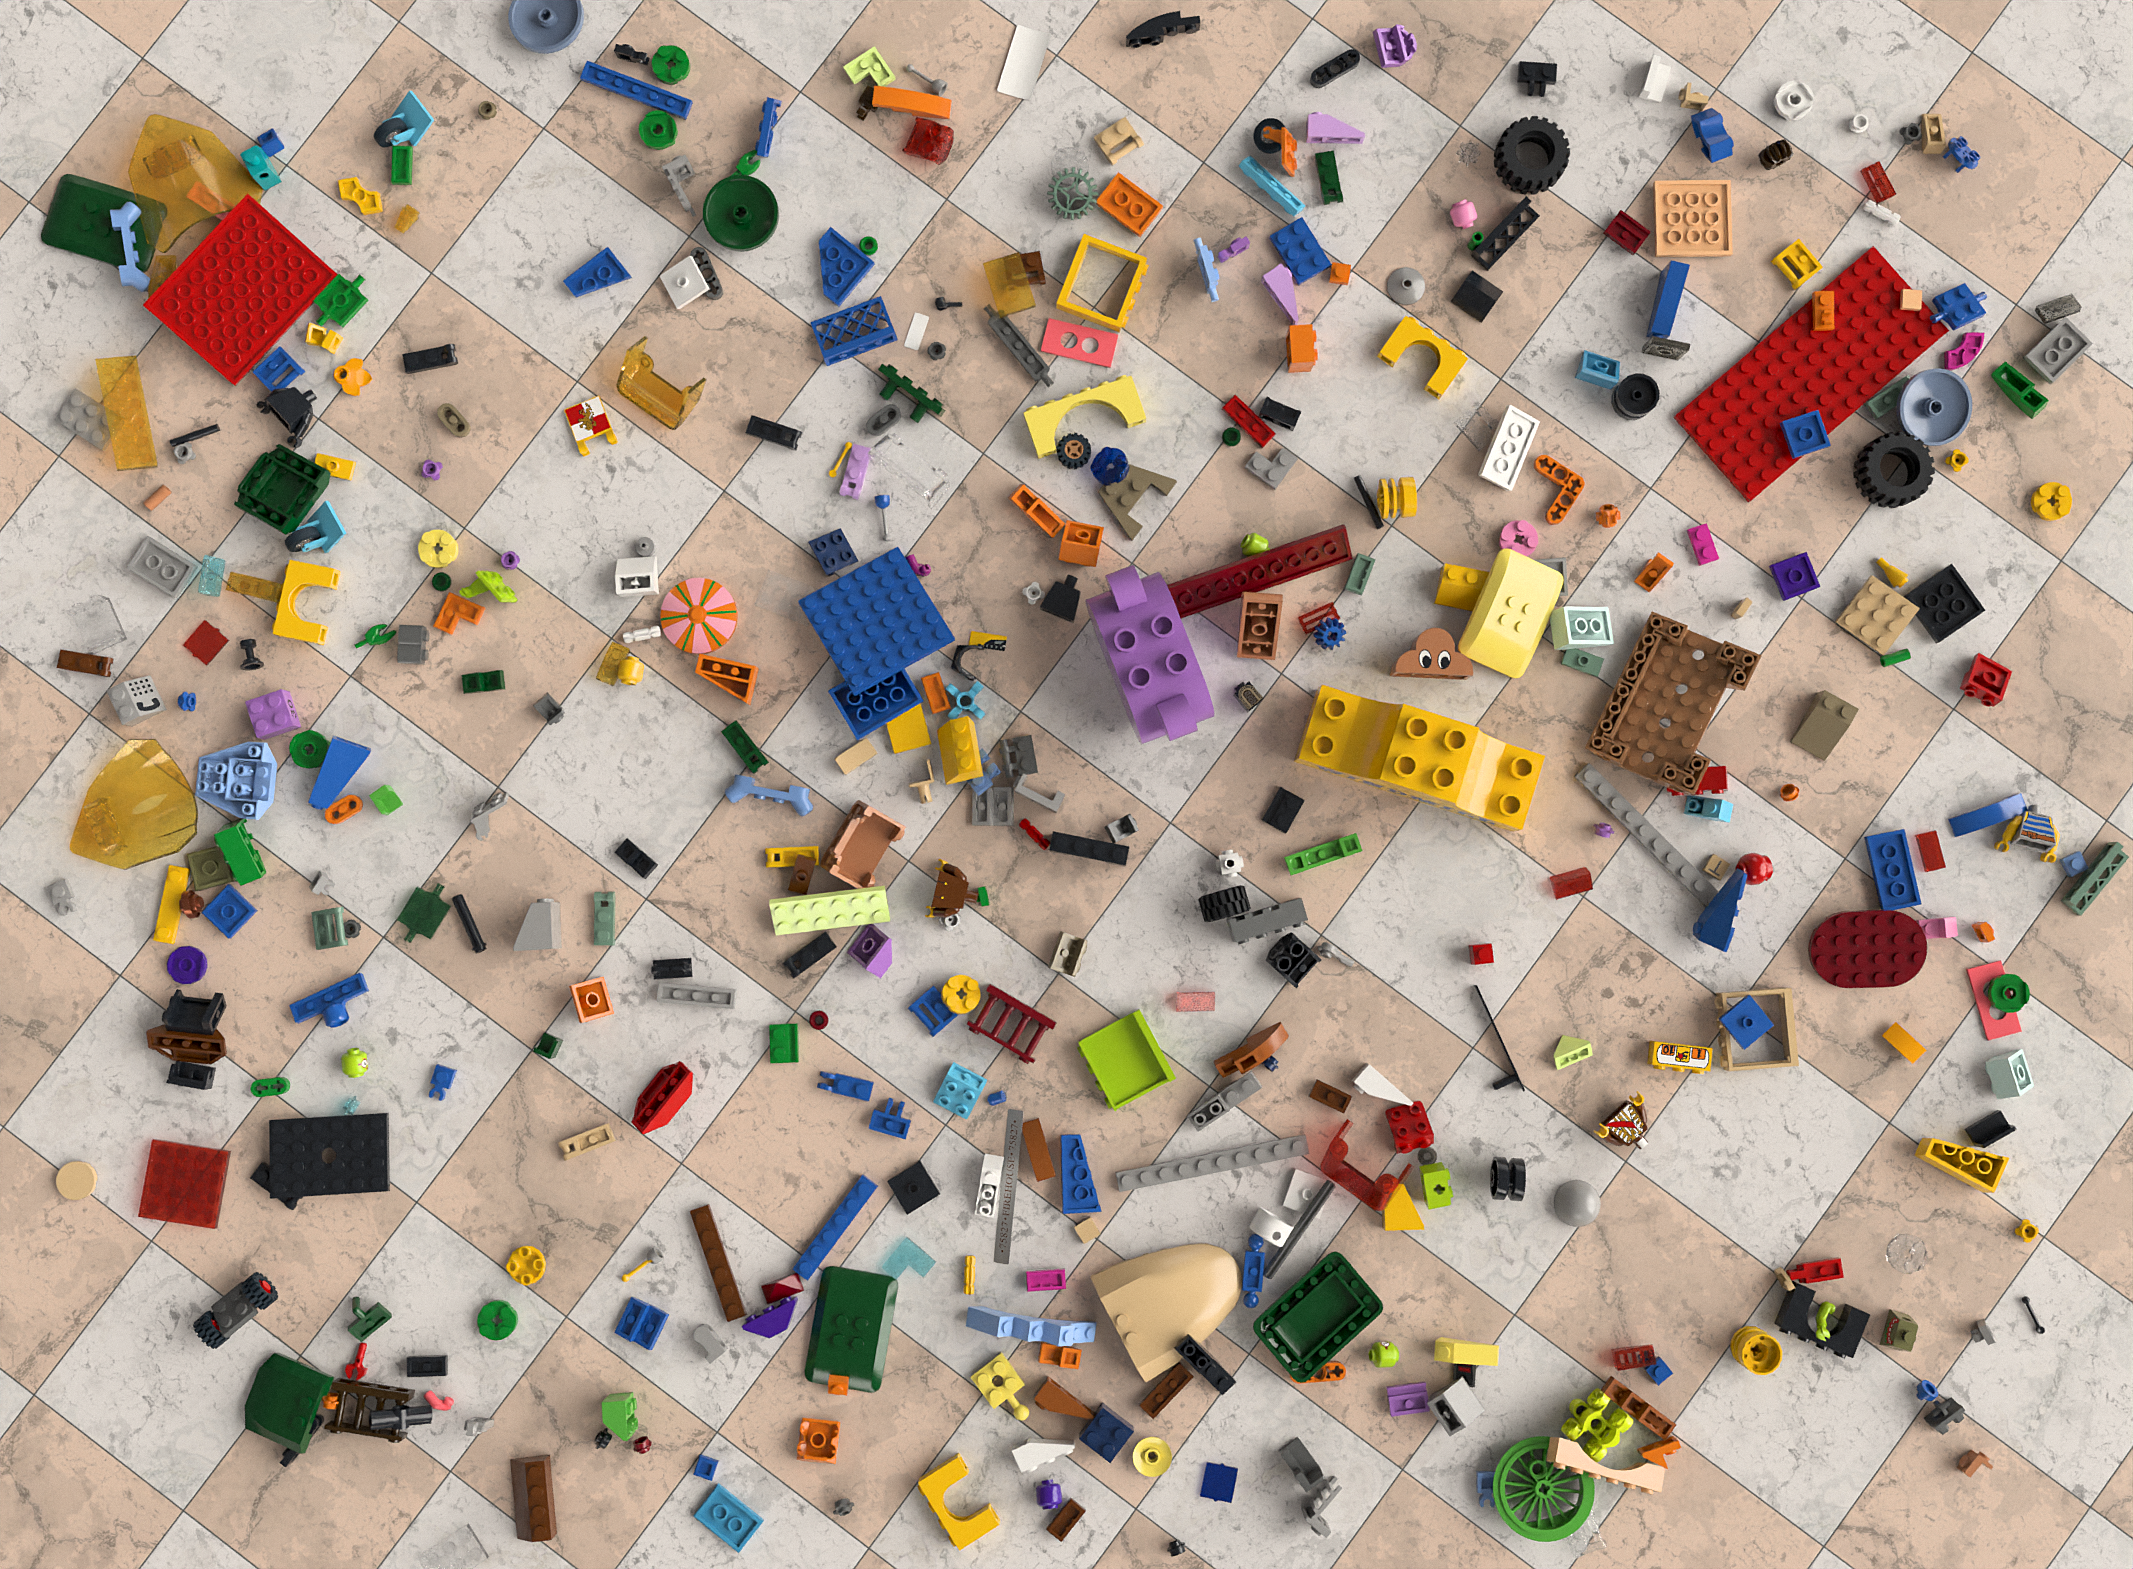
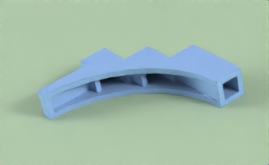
M984 1306L968 1307L966 1327L996 1337L1012 1336L1027 1342L1044 1341L1056 1346H1072L1073 1343L1094 1342L1097 1323L1094 1321L1036 1318L1007 1313Z

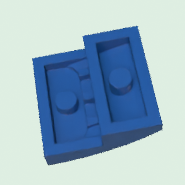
M631 1297L614 1333L629 1342H636L647 1350H653L669 1314L649 1303Z

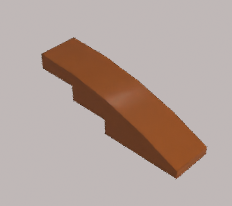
M1610 1376L1602 1387L1601 1391L1614 1403L1662 1439L1666 1440L1676 1427L1674 1422L1614 1377Z

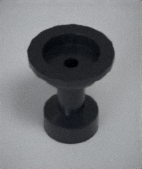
M255 639L240 641V647L245 650L247 659L243 660V664L240 665L241 670H256L264 666V662L254 656L253 648L257 646Z

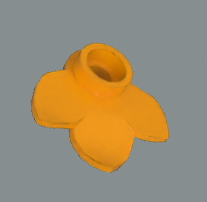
M353 358L348 360L345 365L337 367L333 374L335 381L342 385L344 392L352 396H359L360 386H365L372 381L371 375L361 369L363 366L362 359ZM343 373H346L347 376L342 379L341 375Z

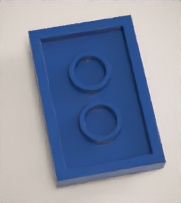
M1303 217L1269 237L1285 265L1291 271L1298 286L1332 265Z

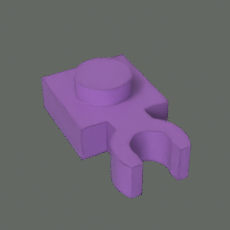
M1247 236L1242 239L1239 237L1231 242L1229 248L1220 251L1217 257L1223 263L1230 257L1233 258L1249 249L1250 241Z

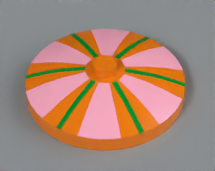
M692 578L680 582L669 591L663 601L660 617L665 635L676 647L692 654H708L720 649L730 640L737 626L738 612L733 597L722 585L706 578Z

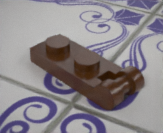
M60 649L57 668L110 677V666L113 664L114 658ZM100 662H102L101 670L99 669Z

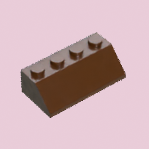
M550 1455L510 1459L517 1539L528 1542L552 1540L557 1534Z

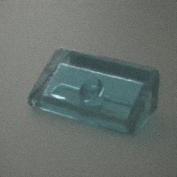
M204 555L198 593L214 597L220 596L225 560Z

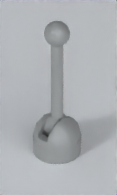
M912 64L907 65L906 69L908 72H913L932 84V90L935 94L942 96L948 87L947 82L941 79L933 81L914 69Z

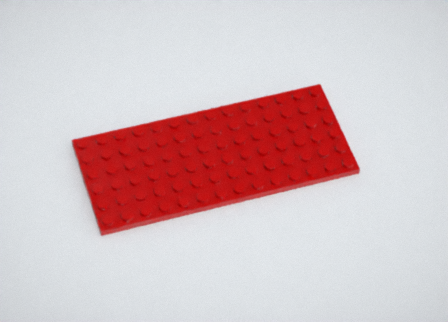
M1872 246L1821 290L1834 291V329L1832 331H1813L1812 299L1809 300L1673 418L1741 495L1750 502L1803 457L1800 456L1792 459L1780 426L1782 421L1819 410L1827 435L1830 434L1949 330L1940 320L1932 323L1930 316L1934 315V313L1923 301L1919 311L1900 310L1901 290L1913 289L1879 251Z

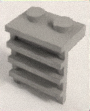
M686 155L676 156L672 159V162L662 166V169L685 211L690 210L694 217L696 214L679 182L693 176L695 172Z
M1335 1476L1330 1481L1327 1479L1324 1481L1325 1487L1323 1490L1317 1489L1318 1496L1315 1499L1312 1497L1309 1499L1310 1505L1307 1508L1304 1506L1301 1508L1305 1520L1311 1525V1529L1318 1536L1322 1534L1325 1538L1330 1535L1331 1530L1327 1521L1320 1514L1342 1489L1340 1485L1334 1489L1333 1484L1338 1480ZM1327 1491L1330 1493L1328 1498L1325 1495ZM1319 1501L1323 1503L1320 1507L1318 1505Z

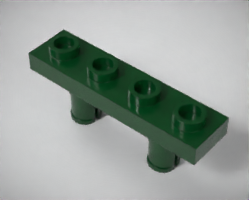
M881 364L878 368L889 380L879 395L888 401L898 387H902L918 399V405L909 416L915 422L919 423L927 410L930 411L931 409L939 416H942L946 411L942 408L943 404L939 400L928 398V392L919 386L916 389L912 386L913 381L905 375L900 377L896 374L898 370L892 365L888 364L886 366Z

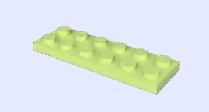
M885 886L769 900L776 935L890 922Z

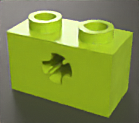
M1442 1162L1419 1166L1424 1202L1428 1210L1450 1206V1198L1453 1197V1191L1451 1186H1448V1180L1451 1179L1449 1169H1445Z

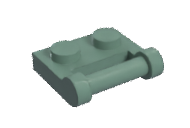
M344 907L311 912L316 950L348 945V939L345 938L342 915ZM333 914H334V917H335V925H336V932H337V940H338V941L335 940L334 924H333V917H332Z

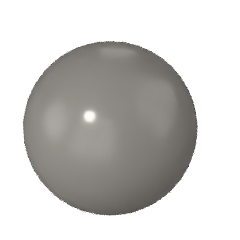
M1568 1181L1561 1185L1555 1194V1212L1559 1219L1567 1225L1573 1227L1586 1226L1592 1223L1600 1212L1601 1202L1599 1194L1592 1185L1585 1181Z

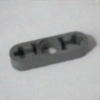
M696 247L691 251L690 256L693 257L701 274L705 269L712 271L711 277L704 278L709 287V290L705 293L709 299L719 300L723 296V288L711 260L704 248ZM698 253L703 255L702 259L705 264L701 265L697 258ZM711 282L718 289L716 295L709 293L712 291L709 285Z

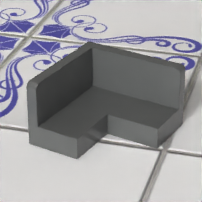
M1298 1437L1279 1450L1306 1493L1325 1479L1320 1466Z

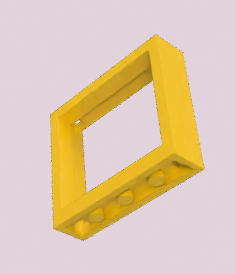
M1083 234L1057 300L1056 309L1120 333L1121 328H1125L1129 317H1126L1128 310L1132 311L1136 300L1133 297L1135 292L1139 293L1142 282H1140L1142 275L1146 276L1149 267L1147 265V257ZM1089 246L1139 264L1117 320L1067 302Z

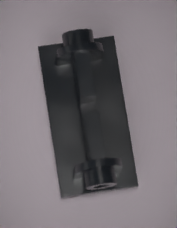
M692 958L653 960L651 973L654 974V980L693 977Z

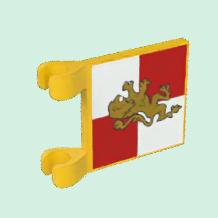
M600 396L564 409L579 452L583 457L590 454L585 441L606 434L607 440L611 445L618 443Z

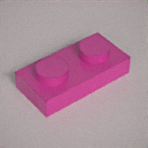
M1707 523L1687 530L1699 566L1719 559Z

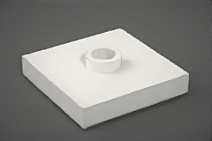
M688 256L660 275L677 309H681L709 290L692 256Z
M1295 1168L1282 1205L1304 1213L1327 1179ZM1324 1205L1322 1206L1318 1214L1315 1216L1316 1218L1320 1219Z

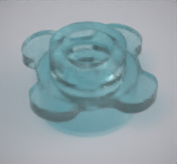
M357 1096L346 1101L343 1109H345L344 1115L347 1113L353 1115L361 1103L356 1100Z

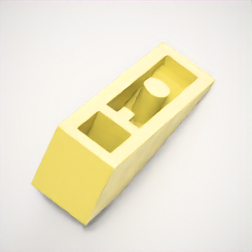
M1444 1337L1435 1340V1361L1498 1366L1499 1345Z

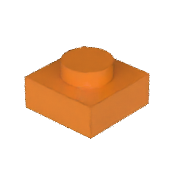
M1332 262L1329 283L1348 285L1351 265Z
M1977 922L1972 925L1980 942L1989 943L1995 940L1994 930L1987 922Z
M829 1375L828 1394L847 1396L849 1377Z

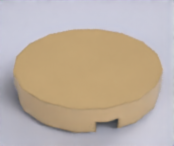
M73 1161L65 1164L59 1170L56 1177V1185L59 1192L70 1200H80L88 1197L96 1188V1171L87 1162Z

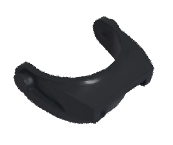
M957 645L951 669L965 676L968 680H976L975 676L969 675L962 670L961 658L970 649L984 650V645Z

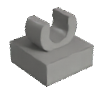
M319 871L309 887L317 895L320 892L324 895H329V891L325 890L324 887L328 884L334 887L335 884L328 878L326 873Z
M1985 1319L1977 1321L1978 1329L1970 1331L1975 1343L1985 1339L1988 1345L1996 1343L1994 1335Z

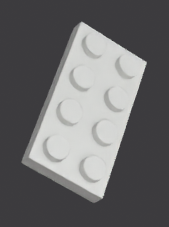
M1506 405L1478 475L1506 491H1512L1540 421L1512 405Z

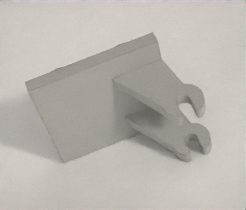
M507 792L504 794L498 793L487 804L482 802L474 807L475 810L472 812L470 821L472 824L474 823L477 831L476 838L479 841L483 840L481 836L488 837L490 831L489 814L506 805L509 797Z

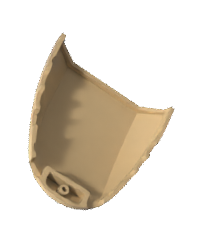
M1208 1243L1181 1245L1179 1247L1145 1253L1091 1275L1092 1282L1109 1317L1145 1382L1161 1374L1183 1358L1174 1347L1188 1334L1201 1344L1232 1311L1239 1300L1242 1290L1241 1271L1235 1259L1223 1248Z

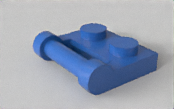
M281 346L253 371L271 392L277 388H286L294 379L306 372ZM292 366L294 369L274 386L272 383Z
M932 986L908 1007V1010L911 1013L914 1012L927 1027L932 1037L959 1015L951 1012L943 1003L941 993L935 986ZM922 1003L940 1022L938 1026H935L919 1008Z

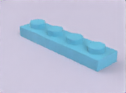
M1249 156L1242 160L1239 167L1243 173L1251 177L1259 188L1264 189L1274 201L1283 206L1288 214L1296 216L1305 208V205L1253 157Z

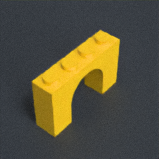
M1405 315L1377 357L1393 368L1408 347L1413 345L1429 347L1435 353L1438 365L1436 372L1424 390L1440 399L1468 358L1465 357L1466 355L1463 351L1452 348L1447 340L1436 337L1431 329L1420 326L1415 318Z
M289 560V564L285 567V581L280 589L281 599L276 606V620L272 624L273 634L279 637L324 645L328 627L300 619L295 610V600L303 589L310 586L337 590L340 571L334 568Z
M957 1453L921 1476L917 1487L921 1495H926L929 1500L928 1506L933 1513H937L941 1528L948 1531L950 1535L948 1538L954 1547L957 1546L960 1551L999 1526L1000 1519L990 1503L969 1516H957L947 1509L943 1498L945 1491L949 1486L969 1473V1468L961 1455Z

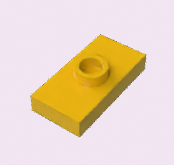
M317 453L315 464L328 470L331 473L330 476L349 481L352 480L356 465L354 461Z

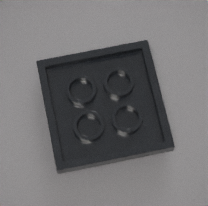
M1953 564L1946 566L1903 596L1920 608L1915 615L1936 644L1986 611Z

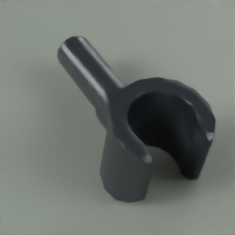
M939 297L935 300V305L939 311H943L949 307H962V302L946 303L944 297Z

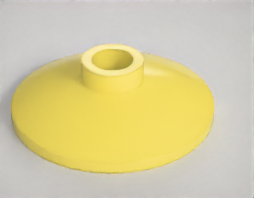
M1147 1437L1139 1441L1135 1446L1133 1462L1141 1474L1148 1477H1157L1165 1473L1170 1467L1172 1453L1164 1440L1158 1437ZM1150 1452H1154L1156 1456L1154 1458H1150L1148 1454Z

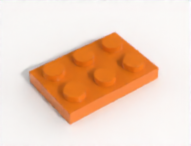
M1119 172L1098 197L1097 203H1095L1139 237L1143 235L1163 209L1162 204Z

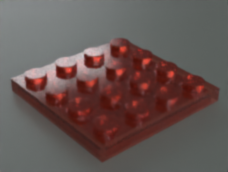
M152 1139L138 1217L216 1229L218 1227L231 1151Z

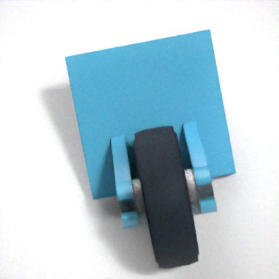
M409 91L391 116L392 118L384 120L376 129L374 139L378 145L384 148L408 140L413 146H416L434 122V119L413 91Z
M325 501L307 520L308 524L297 527L285 539V545L290 552H307L311 549L322 547L324 553H328L346 532L329 501Z

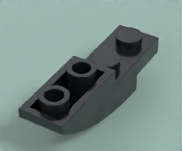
M1175 11L1149 19L1126 35V47L1138 48L1146 44L1156 46L1163 43L1164 35L1175 36L1178 33L1185 32L1186 34H1193L1200 30V16L1181 18L1180 11Z
M1188 1334L1174 1347L1222 1396L1236 1383V1380L1222 1367L1220 1362L1191 1335Z

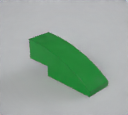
M2006 361L1991 374V377L2005 395L2031 419L2046 407L2049 400L2034 389V383Z

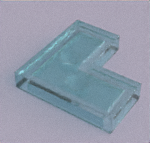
M906 1237L883 1264L882 1268L897 1280L909 1265L924 1278L936 1261L910 1238Z

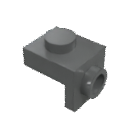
M548 692L533 704L549 725L557 724L564 717V709Z
M1131 814L1104 827L1112 843H1116L1139 831L1137 822Z

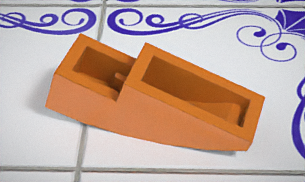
M1020 484L1008 497L1014 505L1050 537L1053 538L1064 527L1065 523L1024 484Z

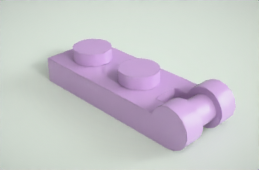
M853 444L844 480L840 488V495H849L853 499H859L872 453L871 448ZM850 483L856 485L854 489L848 488Z

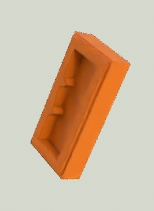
M937 672L922 677L921 680L932 714L951 709L940 673Z

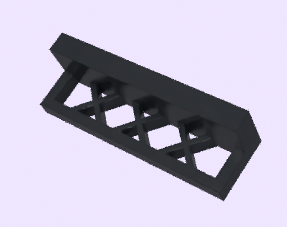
M1527 196L1471 255L1487 271L1540 217L1529 206L1532 201ZM1525 210L1533 217L1529 222H1521V214ZM1510 226H1518V234L1508 235V228ZM1497 239H1505V248L1496 249L1495 241ZM1493 252V260L1489 264L1481 258L1484 253Z

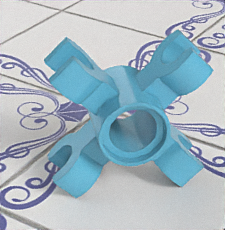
M977 681L969 692L961 693L950 683L946 690L957 699V705L947 716L951 720L957 719L962 711L970 710L981 720L985 712L975 705L974 698L984 688L983 685ZM963 697L971 699V703L968 706L960 704Z

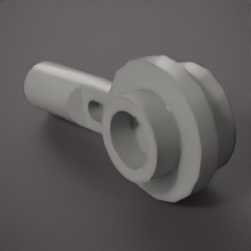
M1323 942L1318 947L1320 955L1330 959L1334 957L1349 967H1352L1354 964V960L1342 955V952L1332 944Z

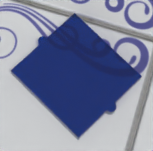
M1206 1462L1200 1497L1214 1499L1215 1502L1219 1500L1232 1503L1238 1468L1226 1466L1224 1463Z

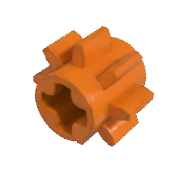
M1612 504L1602 505L1599 508L1600 512H1596V521H1599V525L1602 524L1605 528L1614 527L1617 524V520L1621 519L1620 511Z

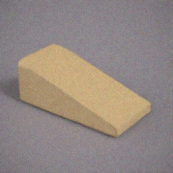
M1922 114L1923 154H1940L1946 146L1941 114Z
M865 738L837 756L835 761L844 774L847 775L878 753L869 740Z

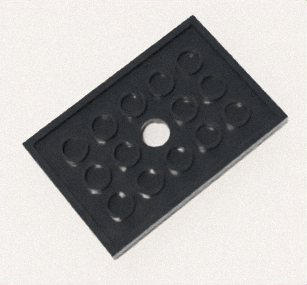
M389 1113L269 1120L270 1199L390 1191ZM327 1148H332L336 1152V1159L332 1163H326L322 1159V1153Z

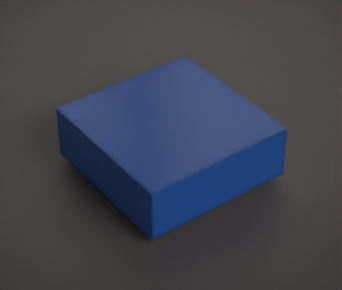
M700 1454L693 1475L712 1481L719 1460Z

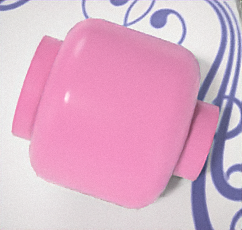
M1464 199L1452 205L1453 208L1450 210V215L1456 227L1462 226L1463 229L1474 225L1473 221L1478 216L1471 201L1467 202Z

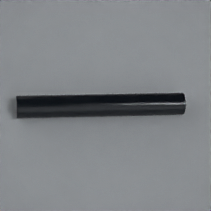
M1361 475L1354 477L1377 530L1383 528V522Z

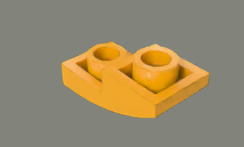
M1897 1022L1882 1035L1912 1064L1927 1051Z

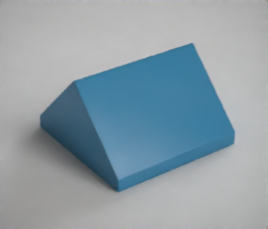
M1584 350L1575 378L1611 390L1619 381L1620 361Z

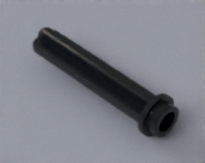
M463 895L454 896L452 901L473 946L472 951H475L477 954L486 950L487 944L482 940Z

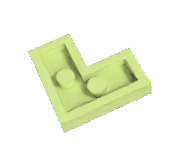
M875 46L843 66L854 85L869 75L877 86L885 87L896 80Z

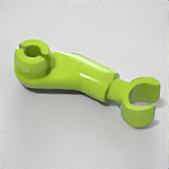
M1827 1301L1821 1303L1815 1317L1817 1325L1816 1337L1823 1341H1826L1825 1337L1830 1338V1333L1826 1329V1318L1828 1314L1835 1312V1305Z

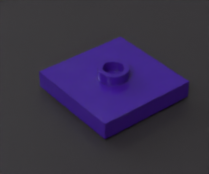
M1807 552L1769 566L1783 601L1821 587Z

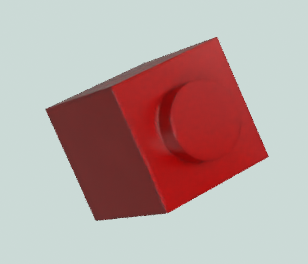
M1492 943L1468 945L1472 965L1494 963Z

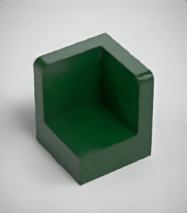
M545 1032L538 1047H535L533 1052L548 1059L556 1058L563 1040Z

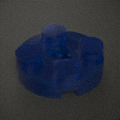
M1104 447L1094 458L1090 469L1099 483L1109 486L1111 483L1121 482L1129 472L1128 458L1118 448ZM1113 463L1114 468H1109L1107 470V466Z

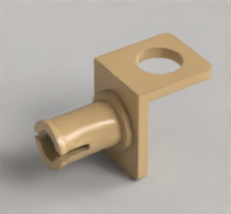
M927 759L930 778L908 784L909 788H918L921 804L926 803L924 795H926L927 803L933 801L929 784L933 783L935 779L930 759Z

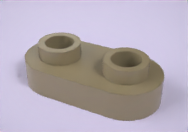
M445 403L438 408L437 415L439 419L455 436L462 438L470 433L471 426L469 422L452 404ZM447 412L452 413L450 417H446ZM463 425L464 429L459 431V427Z

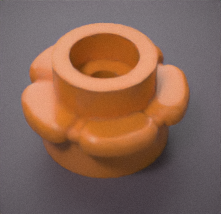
M1786 784L1781 788L1780 796L1786 802L1794 801L1799 796V788L1793 784Z
M330 1392L327 1396H323V1407L326 1409H336L338 1394Z

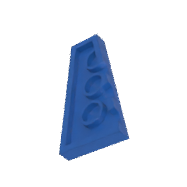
M1060 1135L1062 1213L1102 1212L1081 1135Z

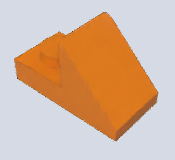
M1658 552L1653 559H1649L1634 582L1650 593L1673 567L1674 563Z
M1671 1436L1666 1440L1663 1439L1640 1447L1637 1451L1643 1458L1668 1469L1663 1454H1674L1677 1452V1449L1681 1448L1678 1439Z

